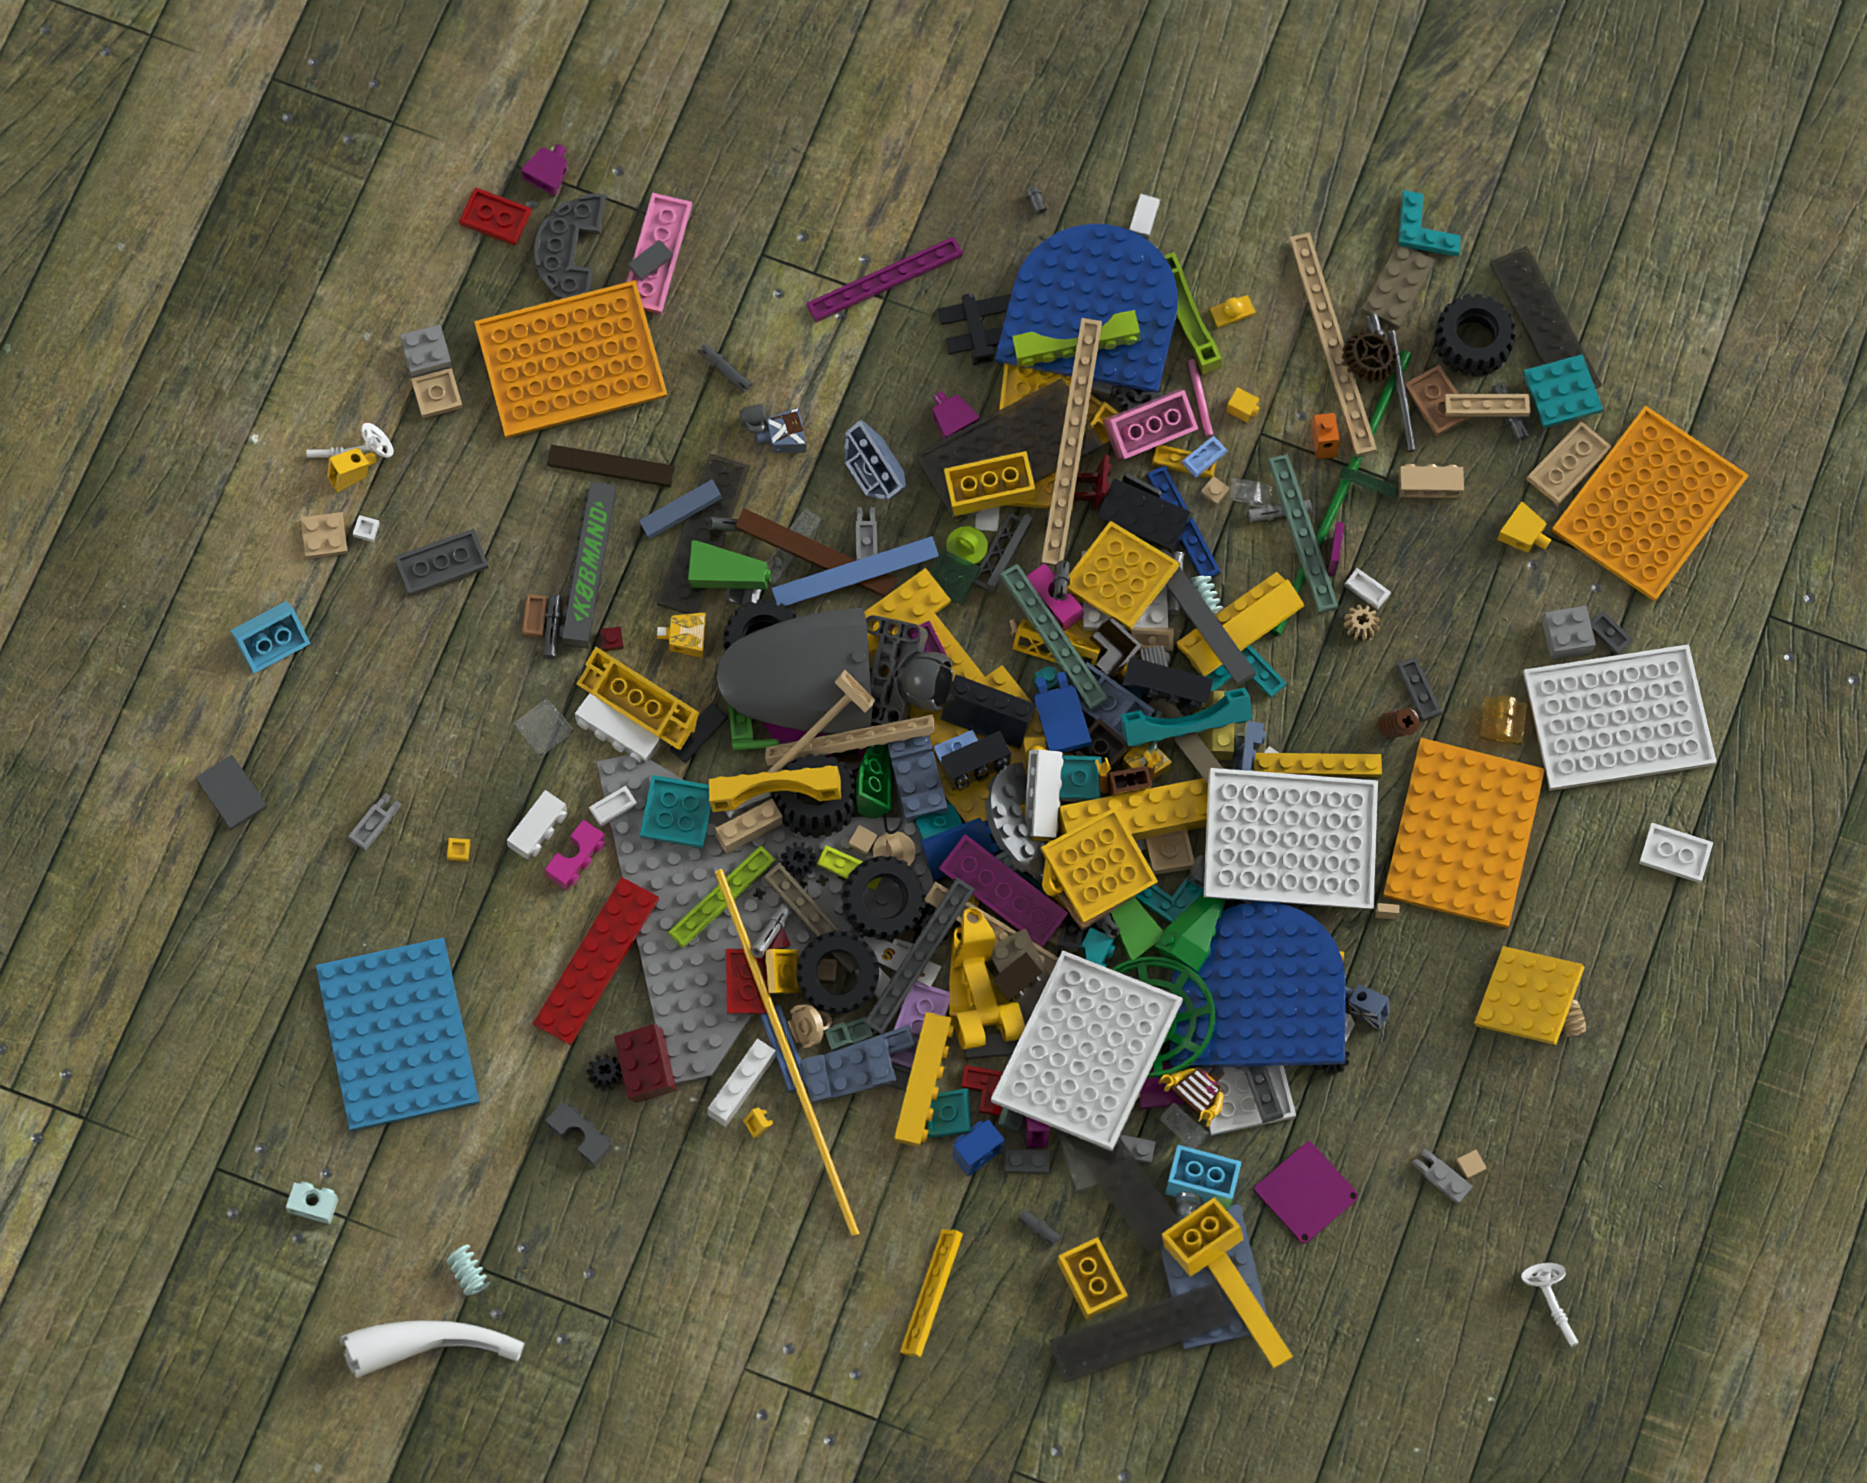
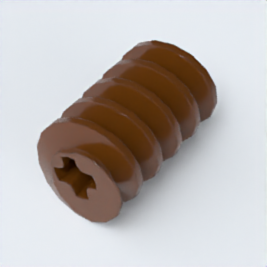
M1410 708L1389 711L1379 717L1377 726L1379 732L1387 738L1411 735L1418 729L1419 717Z

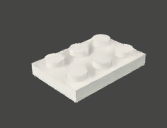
M1651 823L1639 864L1701 883L1713 842Z

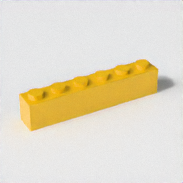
M929 1012L925 1014L894 1137L895 1142L919 1148L922 1142L926 1143L929 1131L925 1129L927 1121L931 1122L934 1109L930 1108L932 1100H937L939 1088L936 1087L937 1079H942L944 1067L941 1066L942 1059H947L950 1046L946 1045L948 1037L952 1038L955 1025L951 1024L952 1018Z

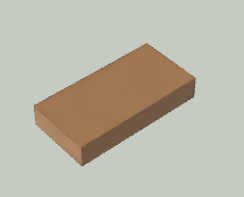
M527 594L522 636L543 638L548 596Z

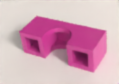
M1044 563L1027 575V578L1059 626L1065 631L1083 618L1084 611L1070 593L1064 601H1060V599L1057 601L1050 596L1055 589L1053 583L1055 575Z
M583 819L571 835V843L579 848V853L573 858H565L557 853L545 868V876L565 890L570 885L573 887L579 880V873L583 869L586 870L592 863L593 855L596 852L599 853L605 846L604 833Z

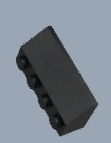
M955 675L940 720L969 731L973 730L974 733L985 737L1000 731L1007 745L1021 749L1035 714L1036 704Z

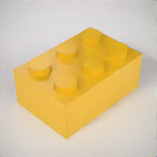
M1215 1197L1161 1234L1165 1249L1190 1277L1244 1240L1241 1226Z
M1098 1237L1058 1256L1057 1263L1086 1320L1126 1302L1128 1295Z

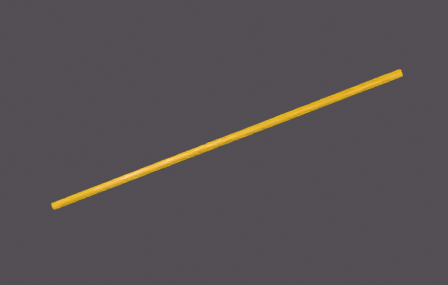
M723 869L714 872L849 1232L851 1237L860 1234L775 1007L768 993L758 962L751 953L752 946Z

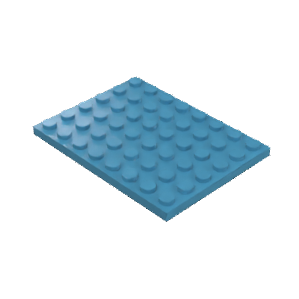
M444 938L316 965L350 1132L479 1104Z

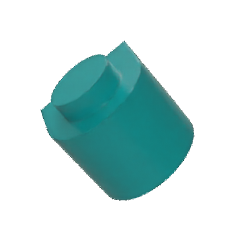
M1048 666L1034 673L1033 684L1037 689L1036 679L1044 677L1047 690L1056 689L1058 687L1056 673L1059 672L1054 667Z

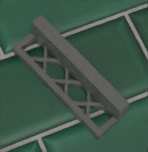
M1010 512L1008 513L971 584L992 594L995 593L1002 580L1000 573L1008 569L1032 525L1031 516L1025 514L1021 518ZM1010 520L1019 523L1016 531H1009L1008 524ZM1009 538L1010 542L1007 548L1000 550L999 540ZM999 555L1000 561L997 566L991 567L989 563L990 557ZM990 572L991 577L987 584L978 580L981 574Z

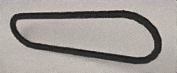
M892 768L891 772L893 774L896 794L901 813V820L898 827L895 830L889 831L887 826V815L886 813L883 814L884 828L888 834L896 833L901 828L904 821V812L900 792L896 781L894 769Z

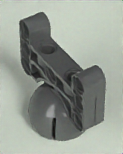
M875 615L867 617V633L880 637L870 678L871 696L875 699L872 705L871 723L880 725L892 723L895 713L899 714L898 721L908 720L911 704L924 711H938L942 709L953 683L952 660L939 652L924 653L928 638L925 628L913 623ZM879 621V628L874 631L873 626ZM898 625L899 631L896 635H893V629ZM918 629L919 635L913 640L912 634ZM886 667H889V673L884 677L883 671ZM879 709V716L874 718V711Z

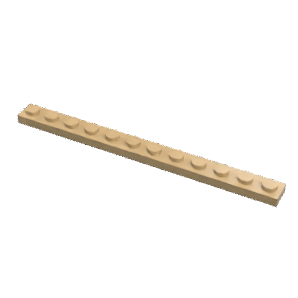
M1310 232L1290 237L1292 251L1356 458L1374 454L1377 452V448L1353 372L1347 373L1349 366H1343L1345 361L1342 359L1344 342Z
M1081 318L1041 564L1057 566V562L1064 559L1102 321Z

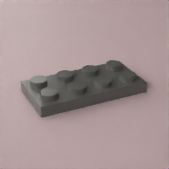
M474 529L394 556L408 596L489 568Z

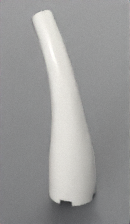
M450 1321L394 1322L359 1329L340 1337L341 1345L345 1344L347 1348L345 1349L346 1354H344L352 1374L355 1373V1378L362 1377L411 1356L443 1346L478 1347L497 1352L499 1356L518 1361L525 1344L493 1330Z

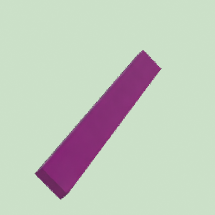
M953 236L806 303V307L816 323L963 256V252Z

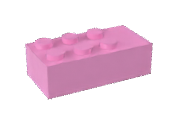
M1175 390L1102 420L1116 459L1129 458L1198 429L1185 390Z

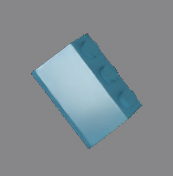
M287 601L230 630L238 648L254 674L310 644L294 609Z

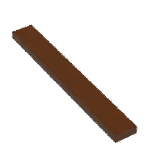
M743 508L734 527L824 570L857 561ZM884 574L856 585L886 597L891 593L897 578Z

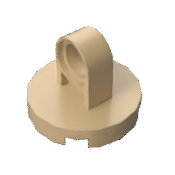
M886 832L874 843L873 858L883 855L884 857L894 856L900 861L903 859L908 862L907 865L911 867L916 855L915 845L911 838L902 832L894 834Z
M809 1004L795 1006L790 1011V1014L793 1013L792 1020L788 1021L790 1033L796 1043L801 1042L804 1048L817 1045L822 1039L823 1031L830 1028L832 1023L831 1017L827 1012L817 1011Z

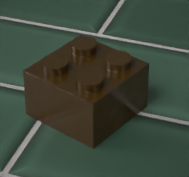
M1098 718L1088 729L1092 745L1070 752L1074 756L1101 757V763H1104L1105 758H1107L1111 768L1108 772L1110 773L1122 763L1131 746H1128L1119 734Z
M1026 952L992 979L991 982L1007 1001L1011 998L1013 1001H1016L1025 993L1022 989L1027 985L1033 987L1042 979L1039 975L1043 972Z

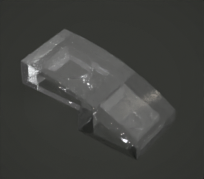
M1231 479L1229 500L1250 502L1249 506L1265 507L1267 504H1271L1272 487L1244 479Z

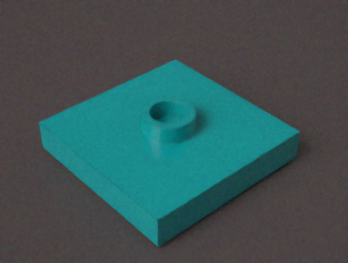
M1062 755L1063 766L1060 775L1062 786L1059 790V799L1093 800L1100 798L1101 791L1098 786L1099 772L1095 761L1098 759L1101 764V757Z
M949 802L947 803L948 813L934 812L918 816L914 819L922 840L962 825L955 806Z
M966 1088L939 1092L937 1100H932L930 1107L934 1109L931 1122L927 1121L928 1137L931 1139L971 1133L972 1120L969 1090Z

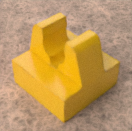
M759 1107L753 1109L743 1119L753 1138L761 1136L773 1124L772 1120L767 1121L765 1118L767 1111L760 1110Z

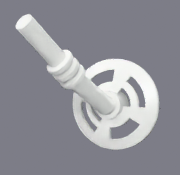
M364 423L361 426V433L365 440V445L348 449L343 447L340 449L336 447L334 449V447H331V449L306 450L307 458H330L351 449L360 448L363 454L372 451L382 457L389 458L393 455L394 451L390 440L378 427L370 423ZM383 447H385L386 453L382 451Z
M1542 1263L1527 1268L1522 1273V1281L1528 1285L1542 1288L1552 1311L1551 1316L1555 1317L1553 1320L1557 1326H1560L1570 1346H1576L1579 1342L1567 1322L1568 1318L1565 1317L1564 1310L1559 1308L1550 1287L1565 1277V1268L1556 1263Z

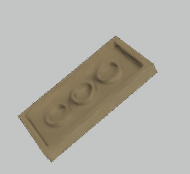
M1397 243L1364 304L1362 312L1369 316L1378 314L1380 321L1399 330L1435 260L1411 248L1398 246Z
M1026 928L995 943L991 956L999 974L1026 952L1043 972L1039 975L1042 979L1033 987L1027 985L1022 989L1025 993L1016 1001H1013L1018 1002L1024 1023L1030 1019L1050 977Z

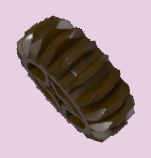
M1370 328L1366 332L1361 329L1358 333H1353L1346 340L1342 348L1344 352L1342 359L1345 360L1343 366H1349L1347 373L1353 372L1354 378L1360 377L1361 382L1367 379L1369 384L1373 381L1378 383L1381 380L1387 379L1397 365L1396 359L1398 354L1394 353L1396 346H1390L1392 340H1386V334L1380 336L1378 330L1372 333Z

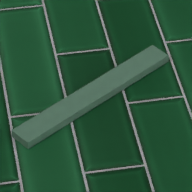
M1285 454L1269 458L1267 463L1317 614L1336 610L1339 606L1289 455Z
M1016 564L1000 573V578L1063 672L1065 671V675L1073 687L1076 688L1077 693L1089 711L1107 702V695L1020 566Z

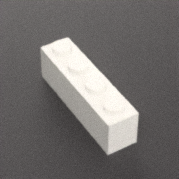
M590 693L575 713L576 723L585 730L590 729L602 741H609L617 751L631 754L629 757L634 758L638 763H641L642 760L644 762H647L648 759L651 760L661 746L659 737Z
M1029 750L1025 821L1031 837L1056 838V833L1059 829L1057 818L1060 807L1059 790L1062 786L1060 779L1063 766L1062 752Z
M757 1039L708 1107V1116L727 1127L775 1059L776 1050Z

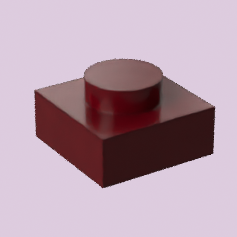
M621 626L600 629L602 651L624 649Z

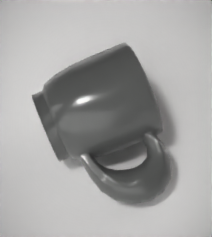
M763 404L747 406L739 411L741 427L747 428L749 432L754 434L762 433L765 430L767 424Z

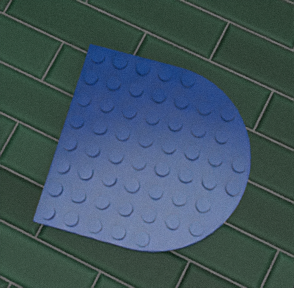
M1079 225L1050 236L1029 254L1016 276L995 362L1018 366L1012 338L1014 335L1035 332L1041 336L1053 339L1078 338L1081 318L1102 321L1103 326L1114 314L1135 310L1141 341H1137L1133 345H1118L1109 350L1105 348L1099 349L1097 351L1093 381L1158 393L1178 309L1177 285L1170 265L1162 253L1147 239L1133 231L1114 225ZM1075 356L1072 358H1057L1048 363L1038 362L1024 368L1072 377Z
M1252 902L1251 905L1245 903L1223 910L1215 925V936L1211 938L1209 945L1211 947L1210 953L1200 970L1196 972L1206 983L1212 995L1215 1006L1214 1031L1204 1052L1186 1068H1213L1215 1065L1218 1067L1345 1064V969L1339 949L1329 932L1312 916L1299 909L1280 903ZM1175 970L1173 971L1172 984L1176 982L1181 974ZM1188 978L1182 990L1191 999L1194 1009L1206 1006L1207 1003L1201 990ZM1183 1001L1177 1013L1188 1011ZM1209 1014L1196 1018V1028L1191 1042L1199 1046L1203 1043L1208 1031ZM1190 1020L1178 1022L1175 1033L1185 1038ZM1170 1040V1052H1171V1051L1174 1050L1176 1047H1178V1044H1176V1043H1174V1042H1172V1041ZM1184 1048L1182 1052L1170 1058L1171 1069L1184 1063L1195 1053Z

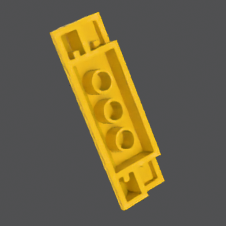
M1275 572L1215 616L1239 650L1242 651L1303 608L1304 603L1288 579L1285 580L1278 572ZM1197 628L1176 642L1177 647L1190 659L1191 665L1203 677L1222 665Z
M595 647L585 663L587 668L578 680L577 685L652 734L681 750L691 732H695L699 712Z

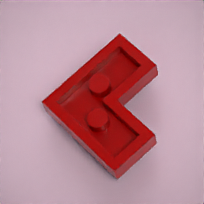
M965 1065L961 1088L982 1092L979 1113L1001 1116L1002 1106L992 1103L991 1098L1004 1072Z

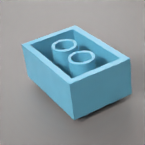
M1178 1145L1165 1195L1203 1205L1215 1197L1225 1210L1229 1211L1242 1162Z

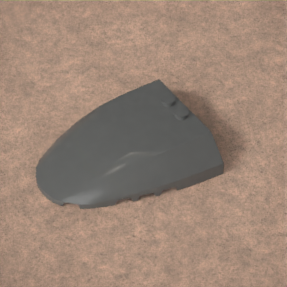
M863 608L843 609L801 616L774 624L740 638L725 651L717 670L718 687L725 702H728L738 713L754 720L779 725L783 728L808 732L845 695L844 691L835 683L838 676L844 670L871 695L868 634ZM851 701L819 733L831 735L871 727L872 706L864 712L855 702Z

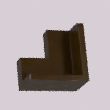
M1112 617L1101 623L1089 638L1105 652L1094 667L1111 679L1122 671L1129 662L1130 657H1133L1142 646Z

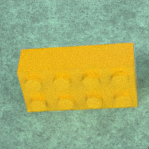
M1027 451L944 469L954 516L1036 499Z

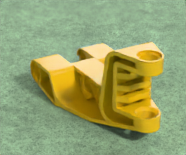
M968 908L964 912L961 926L955 929L951 940L949 1017L952 1018L951 1024L955 1025L954 1031L963 1050L985 1045L986 1038L983 1027L996 1025L997 1030L1000 1029L1005 1042L1020 1040L1025 1029V1023L1018 1002L1007 1001L991 982L994 978L985 963L990 962L996 937L981 911L976 908ZM967 915H975L978 919V922H969L967 920ZM958 933H961V940L957 938Z

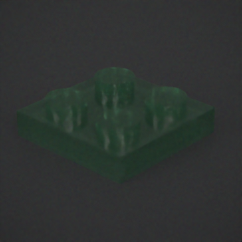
M942 549L930 574L951 601L962 606L981 568Z

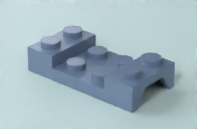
M1089 662L1086 663V666L1107 695L1108 701L1089 711L1078 694L1082 711L1095 721L1100 718L1123 739L1121 714L1141 710L1144 715L1155 717V709Z
M1247 721L1245 732L1236 733L1232 770L1253 771L1251 770V763L1254 762L1256 750L1259 749L1261 744H1264L1266 732L1263 731V723Z
M918 736L904 741L888 742L887 745L906 822H912L918 816L934 812L948 813L930 736Z
M882 1038L835 1053L821 1054L802 1059L801 1063L810 1102L816 1104L896 1083L897 1078L893 1071L888 1051V1040Z

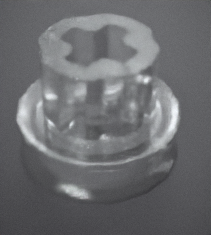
M1191 1192L1177 1194L1174 1207L1177 1210L1176 1219L1181 1221L1204 1204L1203 1199Z

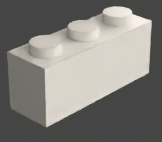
M545 790L507 839L508 847L528 861L532 856L536 857L542 848L541 844L545 839L549 840L555 831L553 828L556 824L562 823L566 818V804Z

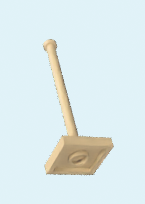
M844 670L838 676L835 683L844 691L845 695L767 773L782 770L851 701L855 702L866 712L871 708L875 699Z

